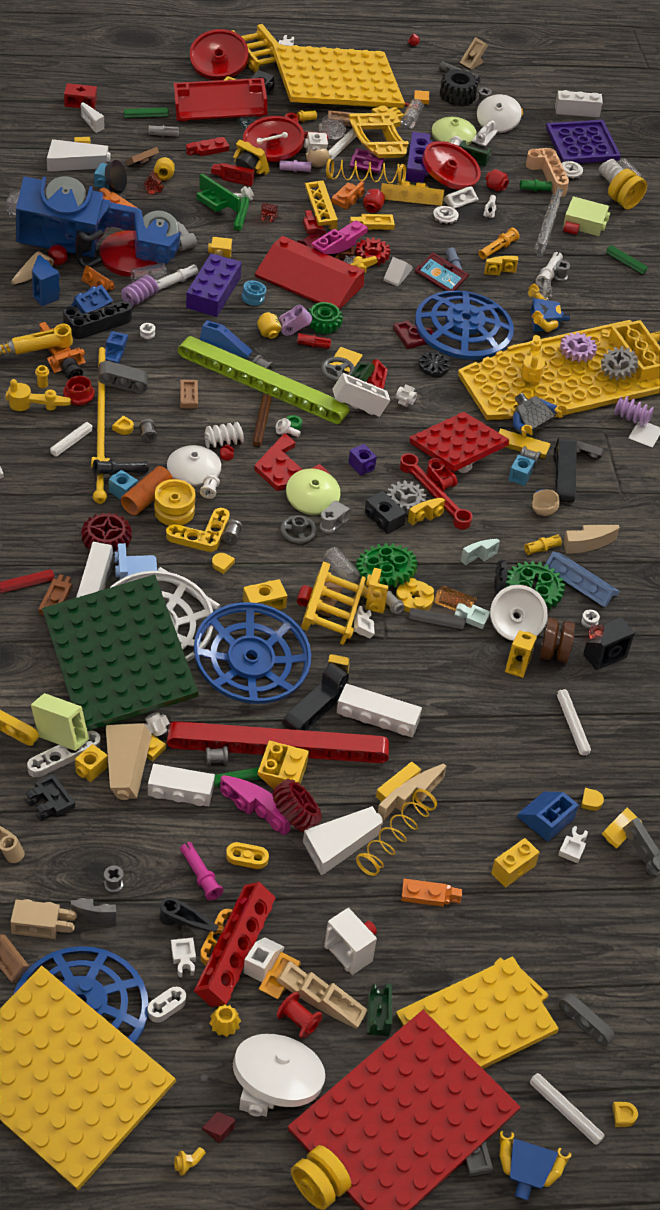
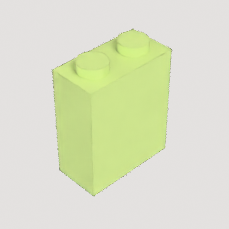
M573 197L565 215L564 225L566 221L580 224L579 231L600 236L601 231H605L610 217L608 212L609 206Z
M45 693L31 704L40 738L75 751L89 740L81 706Z

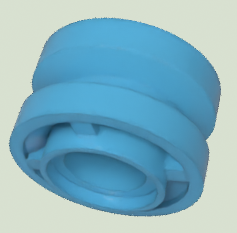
M247 281L244 283L241 298L249 305H261L264 302L267 289L261 282Z

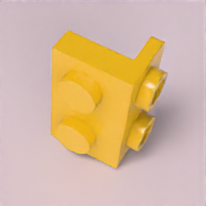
M374 568L372 575H368L366 586L368 587L364 598L367 599L365 609L384 613L388 586L379 584L382 569Z

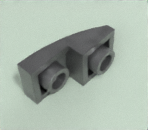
M80 898L71 900V910L76 912L77 919L98 924H116V904L93 906V899Z

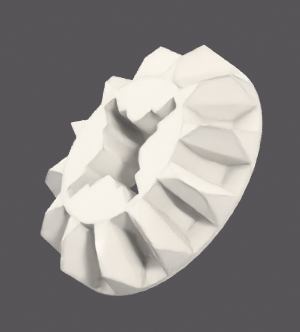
M572 161L561 163L568 178H579L582 175L583 168L578 163Z
M449 206L437 207L433 213L436 221L446 225L447 223L453 224V222H457L459 216L458 212Z

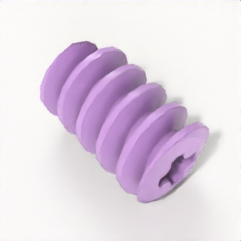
M145 275L123 288L121 296L123 301L130 302L133 307L143 302L144 299H148L149 296H153L154 293H158L159 287L151 276Z
M628 396L624 400L620 397L614 414H620L621 418L627 416L628 421L633 419V423L636 424L639 421L640 426H643L645 423L647 426L651 420L654 407H651L648 411L647 404L641 408L640 401L637 405H634L635 399H632L629 403Z

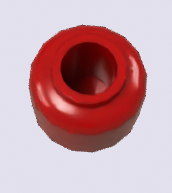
M498 169L488 172L485 177L487 187L496 192L504 191L509 184L508 175Z
M370 189L365 194L363 206L368 212H378L382 209L385 202V195L379 189Z

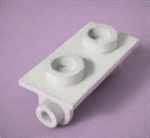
M493 120L487 121L486 126L484 125L472 142L486 146L498 132L495 129V122Z

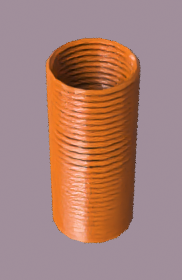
M156 467L121 497L123 508L132 515H138L155 500L156 487L161 482L173 479L171 473L164 467Z

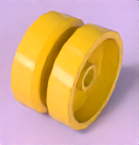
M624 169L611 181L608 188V196L625 209H631L644 197L647 190V182L642 177L637 176L632 170Z
M171 479L161 482L156 487L154 512L160 522L169 526L173 524L182 526L193 519L196 495L195 489L191 484L183 480Z
M316 1146L307 1154V1159L302 1158L291 1167V1175L299 1191L313 1206L320 1210H325L335 1201V1196L340 1197L351 1188V1179L344 1165L324 1146Z

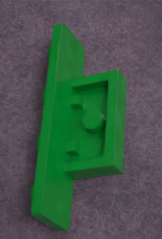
M199 175V187L203 191L196 193L197 200L215 212L227 207L237 213L240 212V197L206 175Z

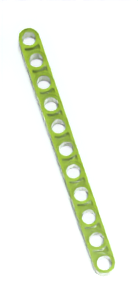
M187 337L177 349L179 355L189 361L334 424H340L350 411L349 406L345 402L341 403L334 397L195 337Z

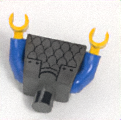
M521 393L514 398L519 406L513 412V427L522 433L523 438H526V436L532 435V433L551 423L556 416L555 414L562 418V412L567 413L566 405L560 404L557 406L540 399L538 396L528 400Z

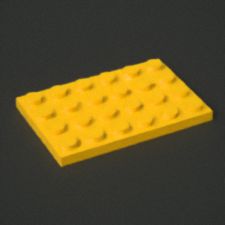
M513 956L396 1011V1017L403 1027L420 1011L424 1010L482 1069L558 1033L559 1029Z

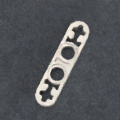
M87 731L91 741H86L75 753L69 752L67 747L57 745L32 757L27 764L29 775L37 778L42 777L75 761V758L93 744L99 748L100 735L95 731ZM53 755L61 757L59 761H51L49 758Z

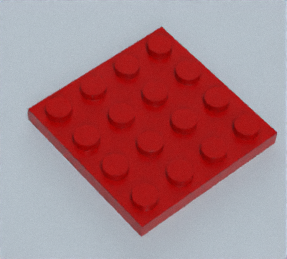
M465 412L459 413L409 437L410 444L432 458L442 460L454 472L509 446V439Z

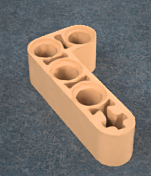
M551 148L530 149L527 154L526 167L531 170L542 169L547 181L552 182L551 190L553 194L558 197H564L567 193L569 179L556 151Z

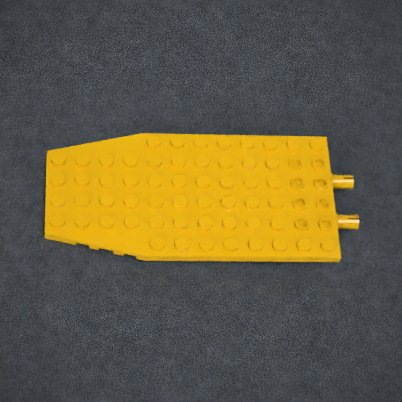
M627 320L572 332L574 335L577 332L581 335L585 333V337L591 336V340L596 341V355L593 356L592 360L587 359V362L581 360L580 363L577 360L571 361V358L566 359V354H561V339L565 335L570 336V333L540 339L542 345L539 357L545 361L542 379L538 382H528L521 376L523 361L525 357L529 356L531 341L512 345L506 351H499L491 358H483V361L480 363L475 362L458 370V376L486 420L513 419V412L519 406L514 398L521 393L528 400L538 396L540 399L557 406L564 404L566 405L567 413L562 412V414H572L618 403L620 397L624 400L628 396V400L660 393V346L657 343L660 342V331L650 333L641 320L634 322ZM621 346H623L624 350L630 348V352L634 351L635 356L638 357L636 373L631 372V377L625 376V380L619 377L618 381H616L615 377L609 379V375L605 376L604 371L601 369V359H604L603 354H608V350L614 351V347L618 350Z

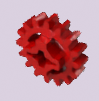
M372 237V240L366 238V241L361 239L360 243L357 242L355 254L356 257L361 256L363 259L375 256L378 261L376 264L380 265V262L385 263L386 260H389L391 249H389V245H386V241L381 242V239L375 240Z

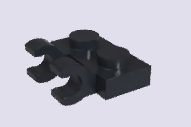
M54 774L35 782V788L26 792L28 798L25 801L29 806L35 805L41 798L46 801V803L36 807L39 811L36 815L40 821L47 819L53 812L56 816H59L75 808V801Z

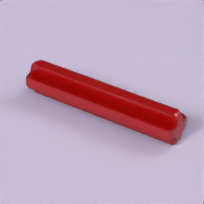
M49 569L1 581L0 593L53 581L54 573Z

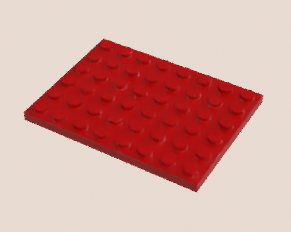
M422 1010L288 1125L287 1130L308 1152L321 1145L329 1149L341 1161L351 1179V1188L346 1193L361 1210H412L471 1156L473 1152L517 1114L521 1107Z

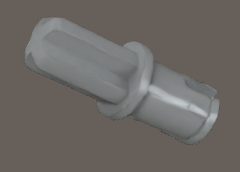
M149 125L148 134L162 137L179 136V128Z

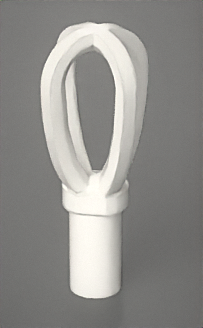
M495 195L490 196L483 214L485 217L494 218Z

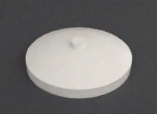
M277 1034L252 1036L239 1045L234 1056L233 1071L242 1087L256 1098L273 1105L296 1107L308 1104L318 1097L325 1081V1070L318 1056L301 1042Z

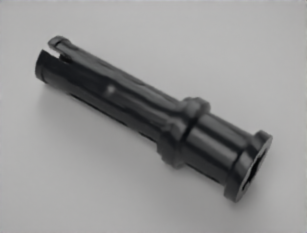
M95 459L93 461V473L95 476L100 474L112 476L120 470L126 473H148L149 467L145 466L149 464L147 461L116 462L113 459L108 461Z

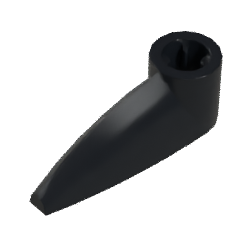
M167 897L160 904L159 918L164 925L169 926L179 923L202 931L217 932L218 926L214 922L176 898Z

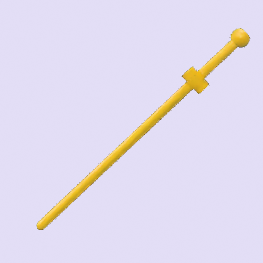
M103 347L99 348L98 368L99 364L105 361V348ZM99 380L97 457L91 458V468H93V461L95 459L99 461H108L110 459L104 456L105 384H102ZM104 474L97 476L96 491L93 493V500L98 504H102L107 500V494L104 491Z

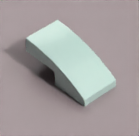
M489 539L463 548L461 562L467 565L477 558L483 561L488 560L498 553L500 541L498 539Z

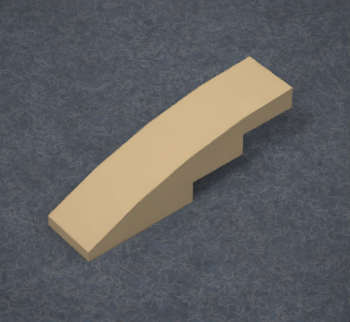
M441 764L428 769L395 789L379 804L378 813L381 815L382 820L384 821L395 808L401 811L403 804L412 802V795L417 789H424L431 793L443 780L446 765ZM417 792V797L422 803L428 795L423 792ZM409 804L404 806L403 811L408 807Z
M291 961L285 964L276 980L292 993L298 992L301 999L315 1008L354 1028L359 1027L367 1012L365 1007L334 983L328 985L314 973L306 974Z

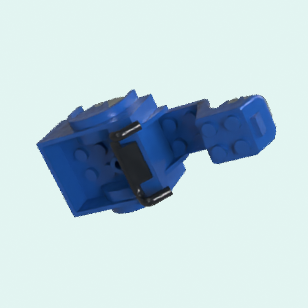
M67 176L53 179L47 185L44 195L46 177H43L42 180L23 177L16 206V242L47 249L56 244L62 245L67 250V253L76 255V259L82 268H85L86 265L92 268L102 262L99 256L94 258L98 241L108 227H115L125 231H133L137 258L155 261L159 264H167L175 257L179 248L181 233L179 232L177 220L171 214L164 211H152L143 217L142 211L139 208L110 202V200L103 199V193L93 191L92 186H89L86 198V191L82 183L75 178ZM83 256L91 257L94 259L89 262H86Z

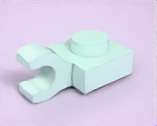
M459 603L454 616L466 618V623L483 629L489 618L490 611L475 605L469 608Z

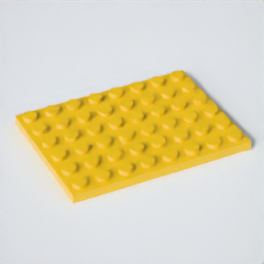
M283 44L273 45L272 50L290 102L372 107L385 105L390 108H404L405 102L385 52L331 49L326 47L316 48L312 46L301 47L297 45L286 46Z
M41 966L0 1008V1121L74 1188L79 1190L175 1084L176 1079Z

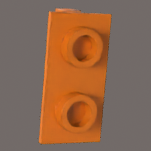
M85 266L81 279L83 282L91 287L103 285L106 291L115 288L113 281H110L91 267Z
M80 348L47 358L54 373L62 371L60 365L67 358H74L78 366L86 363L83 358L85 352Z

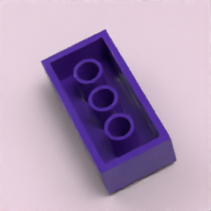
M211 253L186 292V308L217 317L241 278L242 262Z

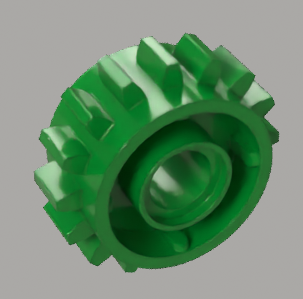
M320 302L312 305L311 309H308L312 316V321L309 325L314 331L321 334H329L337 331L338 327L341 328V323H343L342 311H339V308L334 304Z

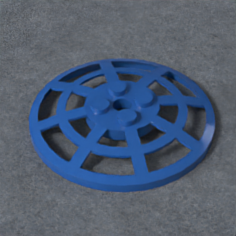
M444 291L431 295L419 305L415 316V326L421 338L435 350L455 358L479 360L493 357L497 352L504 351L510 345L513 338L514 327L508 313L493 300L472 292ZM432 300L438 301L434 305L432 312L421 313L422 308ZM451 300H463V303L459 304L450 302ZM470 301L479 303L483 306L476 307L474 305H471ZM442 304L449 307L447 312L437 310ZM494 309L498 310L504 316L508 324H505L500 321L498 314L495 312ZM489 310L494 319L486 317L484 312ZM431 317L437 331L430 335L424 328L421 318ZM437 317H445L447 324L442 326ZM485 323L495 325L491 332L488 333L484 328ZM501 327L508 330L509 333L505 340L498 345L493 337ZM452 329L455 332L461 333L462 336L453 334L448 330ZM479 332L483 335L480 337H469V335ZM441 335H445L453 340L460 341L461 350L449 347L436 339ZM488 341L493 347L482 351H468V343Z
M240 602L217 609L203 620L194 640V659L203 678L219 693L243 703L267 704L288 697L303 684L311 665L310 644L301 627L284 612L260 603ZM246 612V623L233 624L224 629L218 621L219 618L228 614ZM254 612L270 616L283 623V625L275 632L267 626L254 623ZM210 625L219 633L212 643L211 651L199 648L202 636ZM246 629V636L239 637L236 640L230 635L231 632ZM289 629L299 640L303 654L291 655L288 644L282 638ZM254 630L264 632L271 637L265 641L260 637L254 636ZM222 639L230 645L228 654L216 652ZM276 642L282 647L285 656H275L272 646ZM254 655L256 659L250 660L246 656ZM200 656L211 658L212 666L219 678L213 681L201 665ZM217 660L228 661L231 670L224 674ZM304 662L303 671L297 683L293 686L286 682L285 679L290 673L292 663ZM274 664H286L280 677L271 672ZM237 675L247 678L248 686L238 684L231 679ZM264 676L273 682L266 686L256 687V679ZM227 683L236 689L249 692V697L234 694L222 688L221 685ZM277 686L287 690V692L273 697L258 698L257 692L268 691Z
M79 946L54 951L31 965L17 983L14 994L37 968L53 959L57 966L49 972L52 975L61 972L65 979L62 983L78 997L84 999L102 1017L106 1014L116 1018L112 1023L116 1029L120 1027L122 1022L134 1027L135 1029L128 1037L134 1044L137 1043L144 1031L149 1005L144 982L138 972L126 960L107 950ZM74 953H93L98 955L94 962L87 960L66 962L63 958V955ZM108 957L124 966L133 975L134 979L122 981L113 970L103 965L106 958ZM78 966L91 967L86 976L74 977L69 969ZM99 971H102L110 976L115 983L102 986L95 978ZM135 987L140 989L142 1005L139 1019L126 1013L128 1008L126 989ZM120 992V1010L107 1005L108 994Z

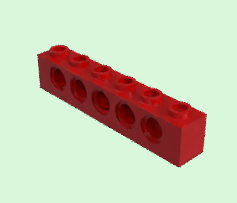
M260 882L244 885L195 987L194 992L210 1007L226 1005L231 999V993L240 979L239 976L243 970L245 958L254 946L260 931L264 927V922L272 910L276 897Z

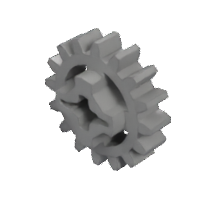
M623 346L619 350L614 347V351L608 350V354H603L604 359H601V369L604 371V375H609V379L615 377L616 381H618L619 377H622L623 380H625V376L631 377V372L636 373V368H638V357L635 356V352H630V348L624 350Z
M398 481L396 485L392 484L391 489L388 488L387 495L406 512V515L409 514L410 508L426 501L424 489H419V484L414 486L413 482L407 484L404 481L401 484Z

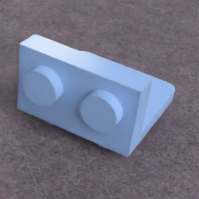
M126 543L118 544V551L114 552L115 563H118V566H115V575L119 577V580L139 572L157 571V562L154 555L126 556Z

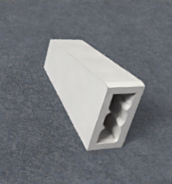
M52 139L47 156V171L97 169L100 163L107 164L110 161L111 153L108 152V146Z
M98 542L92 543L77 597L106 588L115 563L112 545Z
M372 806L304 830L303 843L318 871L323 875L377 837L381 830V825H383L381 815L376 813Z

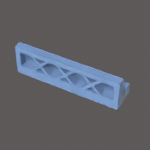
M552 552L545 564L549 565V570L555 568L554 573H560L559 578H563V581L604 607L607 606L612 596H618L620 592L559 552Z

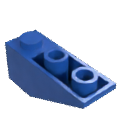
M208 320L203 324L200 335L201 341L243 359L248 358L252 353V350L224 325Z

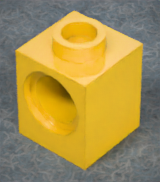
M213 237L212 243L208 245V253L231 258L232 239Z
M93 744L75 758L76 773L89 782L93 781L108 768V755Z

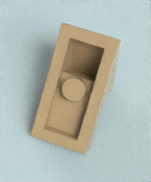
M475 37L460 63L471 70L484 62L481 56L488 45Z

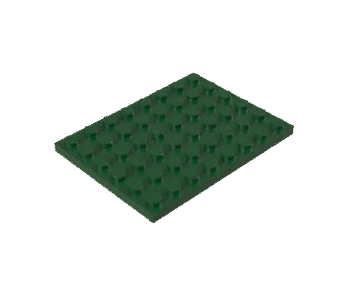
M155 574L42 608L71 703L82 707L87 731L199 697Z

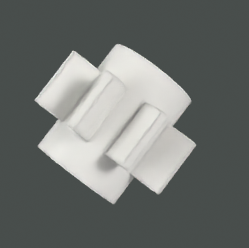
M406 384L404 388L399 387L396 393V399L399 400L398 404L406 407L408 404L413 405L417 397V393L413 392L415 388Z
M159 712L152 713L145 718L147 722L145 723L146 727L155 737L164 734L167 731L166 725L170 724L166 715H160Z

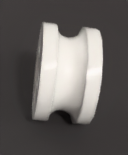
M151 323L142 324L140 326V336L143 339H152L155 336V326Z
M586 610L583 613L581 623L586 628H595L598 625L600 616L594 610Z

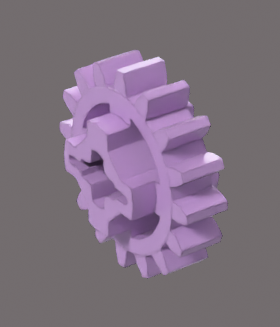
M579 332L576 335L570 333V336L565 335L561 339V354H566L565 358H571V361L577 360L580 363L583 360L587 362V359L592 360L593 356L596 355V341L591 340V336L585 337V333L582 335Z

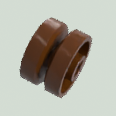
M548 617L542 640L540 659L551 660L554 649H557V662L567 664L574 642L575 622L565 620L562 623L561 630L558 631V619Z

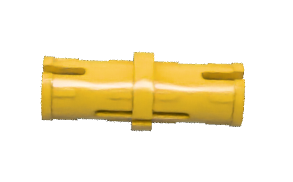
M558 534L548 538L542 537L535 542L524 544V550L527 555L541 551L546 552L550 548L561 546L562 539Z

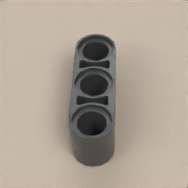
M102 361L99 364L98 380L102 384L136 393H143L147 390L148 375L145 371L111 361Z

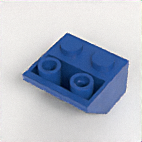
M38 255L32 269L33 297L41 306L59 300L60 275L50 265L48 260Z
M544 791L520 811L517 817L549 842L575 819L579 804L564 792Z

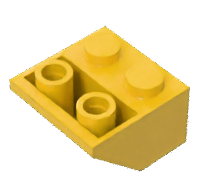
M269 740L258 775L272 789H275L280 782L286 779H293L301 784L307 767L309 751Z

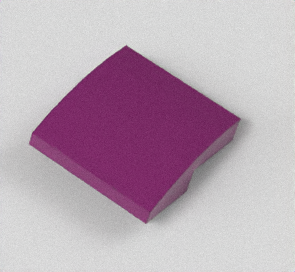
M356 148L350 162V168H354L355 161H357V169L368 171L369 162H371V172L380 173L385 158H378L367 150Z

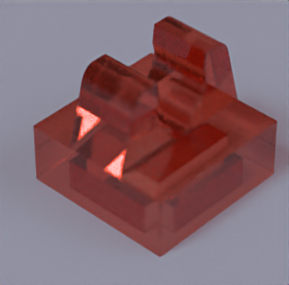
M152 171L144 182L147 192L153 195L155 191L162 192L164 189L158 174Z
M262 202L261 219L264 221L266 216H270V222H274L275 218L278 217V206Z

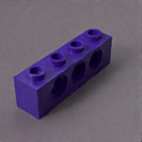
M412 132L405 181L424 183V178L428 177V171L423 164L422 155L426 147L432 143L430 134Z

